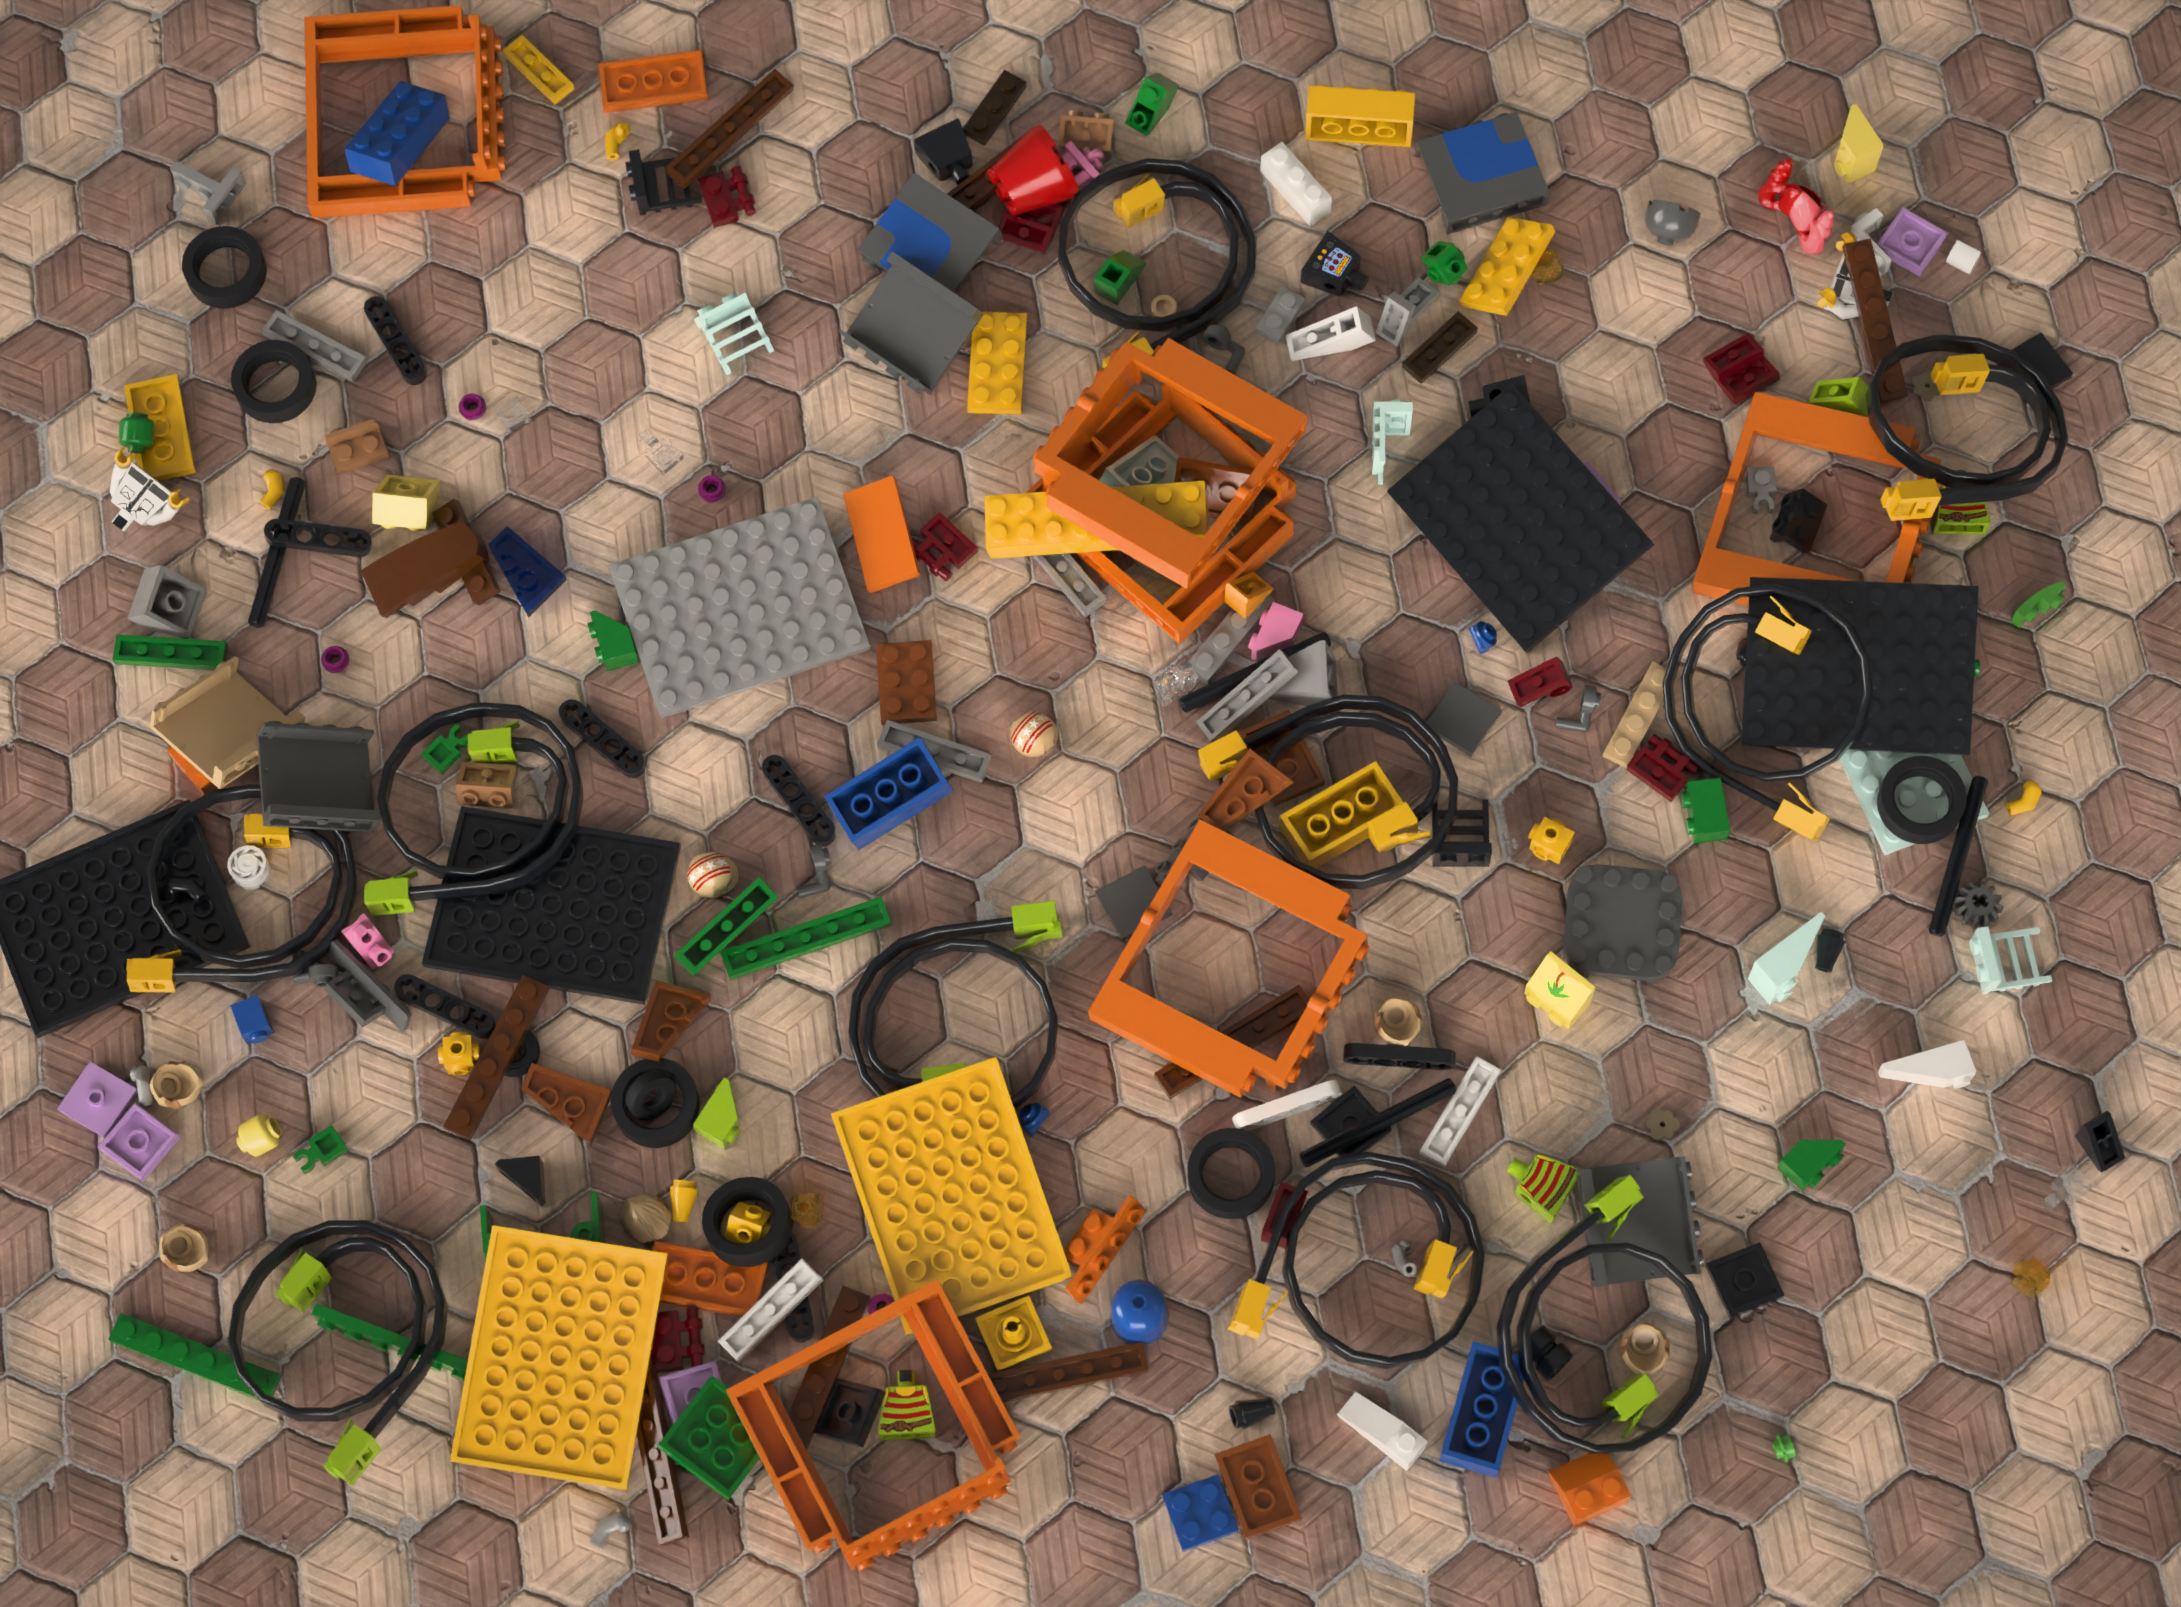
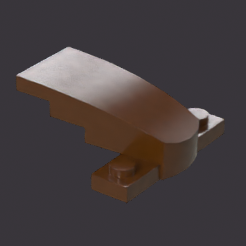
M452 499L432 513L440 530L427 534L392 551L361 570L382 617L388 618L407 604L415 606L434 591L442 593L461 577L473 603L476 605H481L501 592L487 563L489 560L485 542L471 528L458 500Z

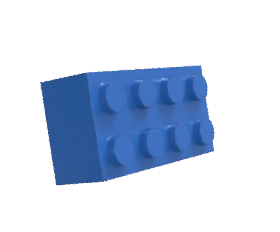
M399 81L344 148L350 172L396 186L450 119L445 95Z
M919 737L824 797L850 841L860 850L949 795L954 790L927 745Z
M1472 1342L1439 1459L1440 1462L1497 1478L1518 1404L1499 1366L1498 1348ZM1512 1353L1513 1365L1523 1383L1524 1378L1519 1369L1518 1354Z

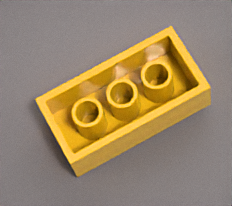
M1324 84L1309 85L1305 140L1411 147L1415 93L1405 90L1384 91L1378 88L1355 89L1351 86L1340 88L1329 87Z
M1374 761L1281 814L1279 817V828L1301 862L1317 868L1368 839V821L1404 802L1378 763Z

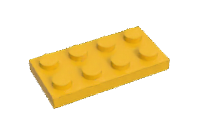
M1507 217L1461 296L1459 302L1462 307L1507 316L1556 232L1551 224Z
M982 312L984 315L972 332L967 412L1022 415L1027 313Z
M172 374L124 385L128 413L148 414V418L155 423L154 445L146 448L145 453L136 454L137 465L157 481L196 473L178 375Z

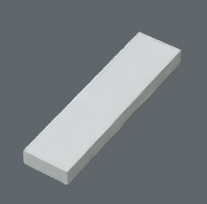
M1478 1056L1475 1057L1455 1094H1453L1419 1152L1420 1155L1445 1168L1502 1071L1500 1068Z
M801 1258L718 1340L719 1344L740 1363L823 1279Z

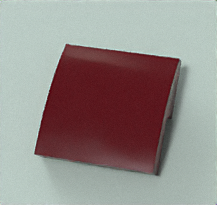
M1053 204L1018 214L1014 217L1010 215L1008 210L1006 213L1003 212L998 226L1003 235L1002 240L1045 254L1065 211L1064 207Z
M1749 333L1703 358V362L1710 374L1734 405L1780 380V373L1764 357V349Z

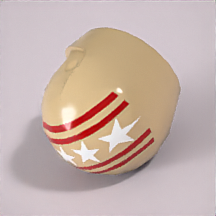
M1031 711L1023 714L1012 723L1010 740L1018 753L1023 756L1037 758L1046 755L1053 749L1058 740V729L1048 716L1040 712Z
M707 852L695 856L687 869V880L690 887L700 896L708 898H720L729 894L737 885L739 877L738 869L734 862L718 852Z

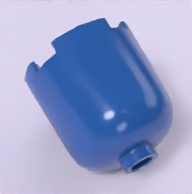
M1140 1279L1129 1281L1121 1286L1113 1296L1110 1312L1112 1328L1117 1336L1128 1344L1138 1342L1151 1344L1162 1336L1167 1328L1169 1315L1165 1296L1159 1287L1149 1281Z

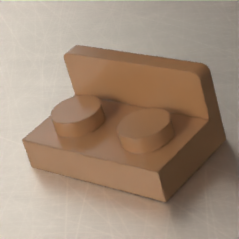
M1067 110V115H1061L1058 147L1065 148V145L1072 141L1078 149L1088 147L1090 150L1100 149L1101 151L1111 152L1115 120L1109 119V114L1094 113L1093 117H1083V112Z
M375 418L361 420L356 425L346 428H336L324 435L337 474L389 458L380 427Z
M462 762L456 781L458 804L513 808V791L518 776L517 765Z

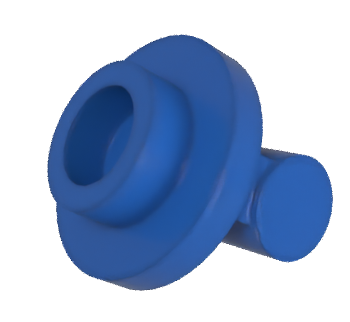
M1480 621L1469 627L1471 636L1480 654L1487 652L1490 647L1496 644L1497 632L1491 624Z
M1039 1103L1027 1104L1021 1109L1018 1121L1020 1126L1024 1128V1131L1033 1136L1050 1112Z

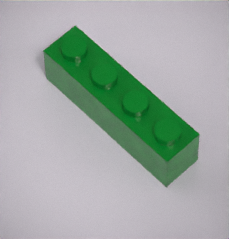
M758 877L675 953L673 957L693 977L775 902L778 897Z

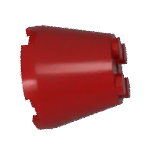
M1040 124L1031 128L990 169L986 170V174L992 184L997 186L994 191L1002 204L1007 202L1005 206L1012 217L1070 200L1079 192L1078 185L1068 164L1064 162L1061 154L1055 148L1056 144L1049 133Z

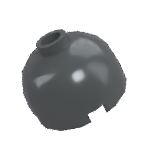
M1649 200L1645 214L1646 227L1652 235L1658 237V243L1673 246L1674 241L1682 242L1691 237L1697 228L1701 213L1690 207L1688 212H1685V209L1681 208V204L1663 200H1653V202Z

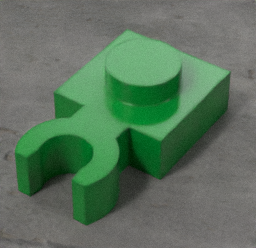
M458 724L450 729L447 739L439 735L421 753L422 758L441 775L462 756L457 749L468 745V733L461 739L456 738L457 734L462 731Z
M331 1125L307 1140L311 1148L308 1150H298L294 1153L293 1158L296 1162L302 1158H308L307 1164L301 1167L302 1172L306 1174L314 1169L316 1162L319 1160L323 1166H326L349 1150Z

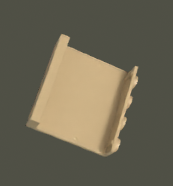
M236 656L227 662H221L207 675H201L187 688L179 689L173 697L165 702L158 703L151 712L150 728L219 789H222L259 764L257 733L264 722L280 721L282 724L305 722V716L298 710L288 717L243 679L236 672L238 657Z

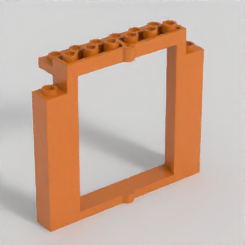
M457 5L304 17L308 208L313 218L471 207V197L475 196L474 182L502 180V170H506L505 155L501 154V147L505 146L504 130L500 131V123H504L505 118L504 109L500 107L499 99H504L503 85L499 83V76L503 75L502 60H498V52H502L501 36H496L493 26L487 27L486 24L481 23L479 14L464 15L462 6ZM475 52L478 153H473L474 166L408 170L396 186L359 174L323 177L321 63Z
M1170 338L1162 346L1158 345L1152 356L1125 342L1120 349L1113 351L1105 369H1099L1090 388L1086 387L1082 391L1076 406H1071L1067 410L1059 427L1055 426L1052 429L1047 443L1037 448L1033 456V460H1035L1034 472L1042 476V480H1044L1043 492H1046L1047 508L1188 589L1305 433L1308 416ZM1143 372L1272 444V447L1244 484L1240 485L1235 496L1202 539L1071 465L1134 383L1138 385L1142 383Z
M1163 384L1161 386L1162 400L1156 406L1148 396H1142L1136 390L1113 410L1071 465L1100 480L1108 466L1152 436H1157L1176 417L1220 452L1226 461L1232 462L1236 467L1254 470L1265 455L1259 450L1256 451L1255 446L1249 440L1237 434L1230 424L1217 417L1213 411ZM1278 467L1263 487L1273 499L1209 559L1188 589L1181 586L1163 604L1158 602L1100 551L1074 554L1094 570L1100 579L1109 583L1178 644H1181L1225 602V586L1228 582L1251 572H1256L1294 535L1293 519L1287 512L1282 510L1296 497V481L1290 474ZM1041 478L1026 493L1043 492L1044 480Z
M1755 392L1693 580L1694 593L1718 599L1736 588L1750 587V577L1855 581L1720 549L1757 435L1908 469L1886 451L1870 426L1869 417ZM1888 422L1896 436L1917 453L1920 439H1916V428ZM1919 454L1921 457L1941 465V459ZM1917 476V480L1924 479V477ZM1930 518L1904 520L1886 582H1912L1915 573V566H1912L1914 558L1920 557L1923 542H1920L1921 534H1927ZM1742 597L1733 603L1749 606V597Z
M1199 819L1154 899L1143 913L1140 923L1088 1010L1091 1021L1240 1098L1245 1091L1250 1092L1257 1078L1254 1074L1264 1078L1266 1087L1277 1092L1279 1087L1286 1089L1289 1082L1294 1083L1301 1071V1068L1298 1067L1303 1057L1308 1059L1315 1046V1043L1312 1041L1317 1033L1322 1034L1329 1021L1326 1016L1331 1008L1335 1010L1342 999L1340 992L1345 984L1350 985L1356 973L1354 967L1357 961H1363L1369 951L1370 946L1367 945V934L1342 922V920L1347 921L1353 909L1350 894ZM1193 864L1344 940L1276 1061L1125 983Z
M938 1279L726 1389L727 1395L808 1553L814 1550L817 1554L832 1546L830 1541L835 1539L851 1571L855 1568H858L859 1572L874 1565V1558L883 1553L886 1557H889L902 1549L900 1544L910 1539L912 1543H915L928 1536L927 1531L933 1527L938 1526L941 1529L955 1521L953 1516L962 1511L966 1515L974 1512L981 1507L980 1502L988 1497H991L992 1501L1008 1493L1006 1488L1011 1485L1005 1472L1006 1467L1001 1458L997 1457L996 1453L1000 1451L1004 1455L1017 1448L1016 1442L1020 1440V1434ZM904 1315L986 1472L864 1537L853 1541L773 1383L830 1353L838 1351L845 1345Z

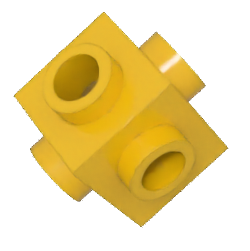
M1544 817L1541 824L1535 823L1529 833L1528 838L1531 839L1529 849L1533 851L1536 857L1545 861L1549 859L1560 865L1573 841L1575 832L1566 828V825L1558 819Z
M455 1032L450 1034L449 1037H442L443 1047H438L439 1063L444 1065L449 1075L461 1076L471 1073L481 1055L480 1044H476L472 1035H467L465 1032Z
M739 1201L729 1215L724 1238L736 1244H749L758 1241L771 1229L772 1225L769 1223L772 1213L763 1210L759 1206L748 1205Z

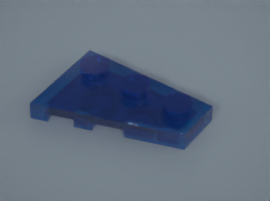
M508 526L488 544L491 553L528 618L567 581L566 576Z

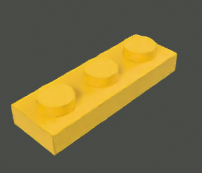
M523 35L502 50L504 57L554 105L575 89L573 83Z

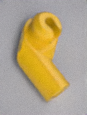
M626 122L616 124L605 135L606 158L609 160L619 158V145L629 136L631 129Z
M269 469L263 474V480L266 481L268 491L259 502L268 510L274 506L285 492L283 476L275 469Z
M2032 780L2024 783L2021 799L2006 803V810L2009 816L2027 812L2036 807L2042 794L2039 784Z

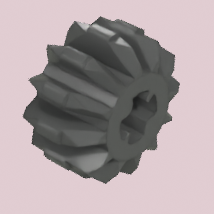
M1972 881L1969 882L1966 888L1962 887L1958 890L1957 894L1959 897L1954 899L1953 905L1958 907L1954 912L1955 916H1964L1961 921L1962 925L1967 924L1968 921L1972 922L1973 930L1977 929L1979 923L1982 927H1989L1990 922L1996 923L1999 919L1998 914L2003 910V906L1999 904L2002 899L2001 895L1992 894L1995 890L1994 886H1990L1988 889L1984 888V881H1980L1977 887ZM1977 903H1980L1981 906H1979L1978 908L1974 906Z

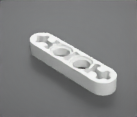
M1336 1080L1326 1081L1242 1111L1233 1116L1232 1121L1235 1128L1250 1131L1334 1101L1342 1095V1092Z

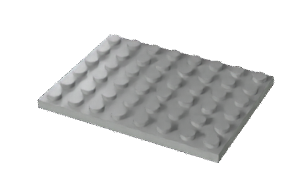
M818 497L608 565L660 719L871 649Z

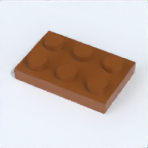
M1178 457L1174 483L1205 481L1208 491L1209 517L1218 518L1235 496L1240 485L1244 484L1254 470ZM1256 498L1238 522L1248 523L1253 518Z
M932 641L876 644L881 725H885L887 720L898 724L937 721Z
M1287 710L1238 733L1244 739L1291 713ZM1291 731L1252 751L1266 760L1274 744ZM1304 739L1281 756L1275 767L1294 783L1270 800L1275 807L1325 785V780Z
M1271 1434L1215 1454L1216 1462L1245 1540L1302 1520Z

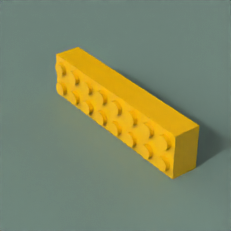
M1205 481L1111 487L1200 539L1209 530L1208 491ZM1046 492L984 496L986 550L990 559L1119 550L1047 508Z

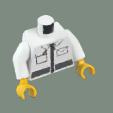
M1850 232L1842 234L1841 237L1845 241H1838L1836 248L1843 251L1842 246L1844 244L1856 242L1855 235ZM1843 254L1831 288L1819 291V295H1822L1824 298L1819 299L1817 305L1830 310L1841 319L1859 317ZM1883 289L1888 307L1893 292Z
M122 447L116 452L114 457L116 463L112 472L110 493L113 497L111 502L121 510L111 522L125 532L133 520L143 526H155L171 520L181 506L190 501L189 497L181 500L179 498L180 488L172 492L137 464L132 463L129 466V463L135 458L136 454L132 452L127 458L123 454L125 447Z

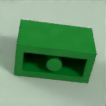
M1721 778L1688 781L1684 792H1681L1682 808H1687L1689 818L1685 819L1687 834L1692 835L1693 844L1727 840L1730 833V825Z

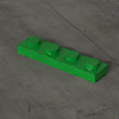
M117 634L113 662L122 665L214 670L221 662H226L228 644L226 641Z

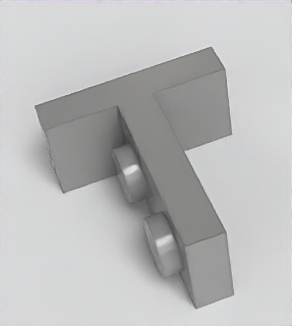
M175 161L170 168L175 178L174 181L179 187L184 190L191 189L207 201L203 206V210L208 221L218 225L246 185L241 171L231 167L221 183L178 161Z
M1418 277L1400 295L1392 292L1387 298L1376 334L1398 347L1403 342L1408 327L1438 298L1440 291Z

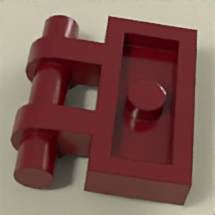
M740 166L731 168L733 175L731 179L726 180L723 171L698 178L713 228L739 221L737 211L744 209L747 216H752L756 213L754 207L755 199L747 186L749 183L747 175L742 172ZM738 190L740 197L733 200L730 191Z
M940 512L920 529V534L925 538L921 543L912 538L917 560L924 561L930 567V572L935 576H940L944 581H948L952 577V572L946 568L950 563L960 569L978 552V547ZM933 547L942 554L938 559L929 552Z
M1653 734L1648 743L1656 749L1651 751L1646 746H1643L1627 765L1626 770L1672 802L1689 781V778L1682 771L1687 770L1692 775H1695L1700 767L1685 754L1671 746V741ZM1666 755L1676 764L1672 766L1661 757Z
M697 1307L686 1309L687 1319L685 1321H679L677 1310L658 1312L651 1351L652 1364L656 1366L657 1373L684 1370L683 1358L691 1357L692 1367L703 1364L702 1355L705 1354L704 1344H701L700 1330L703 1328L702 1319L699 1318ZM681 1332H688L690 1345L682 1347Z

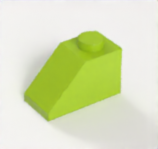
M1860 377L1817 381L1808 404L1868 417L1865 395L1869 386Z
M725 1077L693 1124L697 1134L724 1150L729 1143L734 1144L741 1132L732 1087L729 1080Z

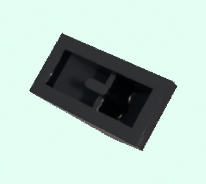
M2108 1111L2085 1123L2075 1135V1138L2101 1173L2125 1159L2111 1113Z
M540 1156L500 1159L495 1163L496 1168L503 1176L542 1207L546 1203L544 1165Z

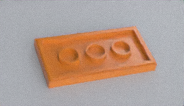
M702 49L598 63L604 113L708 100Z
M892 475L843 493L867 591L874 593L920 576L896 478Z
M654 1241L652 1251L668 1254L660 1302L690 1308L697 1307L701 1310L743 1317L762 1298L769 1262L753 1267H738L722 1261L710 1250Z

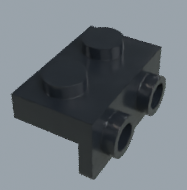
M1804 488L1787 493L1781 501L1779 515L1772 525L1773 531L1770 540L1773 542L1784 540L1802 553L1810 552L1827 504Z

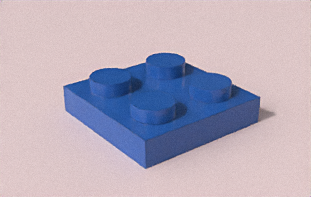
M1218 1474L1162 1494L1182 1552L1239 1532Z

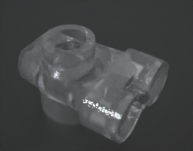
M1182 661L1177 666H1169L1166 673L1162 674L1154 682V687L1158 691L1157 699L1162 705L1168 706L1176 699V695L1180 691L1191 693L1196 688L1199 677L1197 673L1193 672L1190 663Z

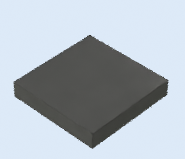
M1454 682L1426 723L1441 739L1472 757L1501 715L1502 710Z
M1144 865L1095 891L1098 900L1122 941L1133 935L1143 913L1151 904L1159 888ZM1168 907L1161 921L1172 916L1170 907Z

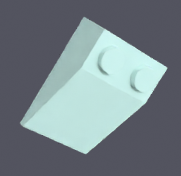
M1154 435L1108 466L1099 481L1110 487L1174 483L1177 460L1180 456Z
M1822 912L1754 962L1748 980L1769 1005L1776 1000L1782 1002L1793 993L1791 989L1797 984L1795 980L1824 920L1825 915Z

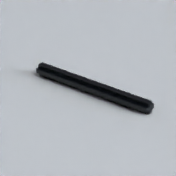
M298 477L289 480L278 519L295 521L305 487L304 480ZM275 528L273 537L278 538V535L281 533L280 528ZM289 529L288 540L290 538L292 529ZM270 545L248 619V623L256 628L263 627L287 548Z
M1321 632L1282 651L1289 657L1321 640H1326L1330 647L1331 641L1326 632ZM1271 656L1180 697V707L1187 713L1230 693Z
M1975 775L1971 780L1965 811L1959 822L1929 927V933L1934 936H1944L1988 785V779L1982 776Z
M1447 1078L1300 1153V1160L1305 1167H1310L1455 1094L1456 1086L1450 1078Z

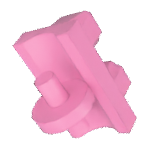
M1070 141L1065 145L1066 152L1062 155V158L1068 164L1071 171L1075 168L1079 171L1074 178L1079 191H1081L1100 176L1098 171L1104 167L1100 162L1103 158V153L1100 149L1091 151L1088 147H1085L1081 153Z
M364 913L359 916L355 923L341 931L372 970L377 966L380 967L391 959V954L394 953L393 949Z

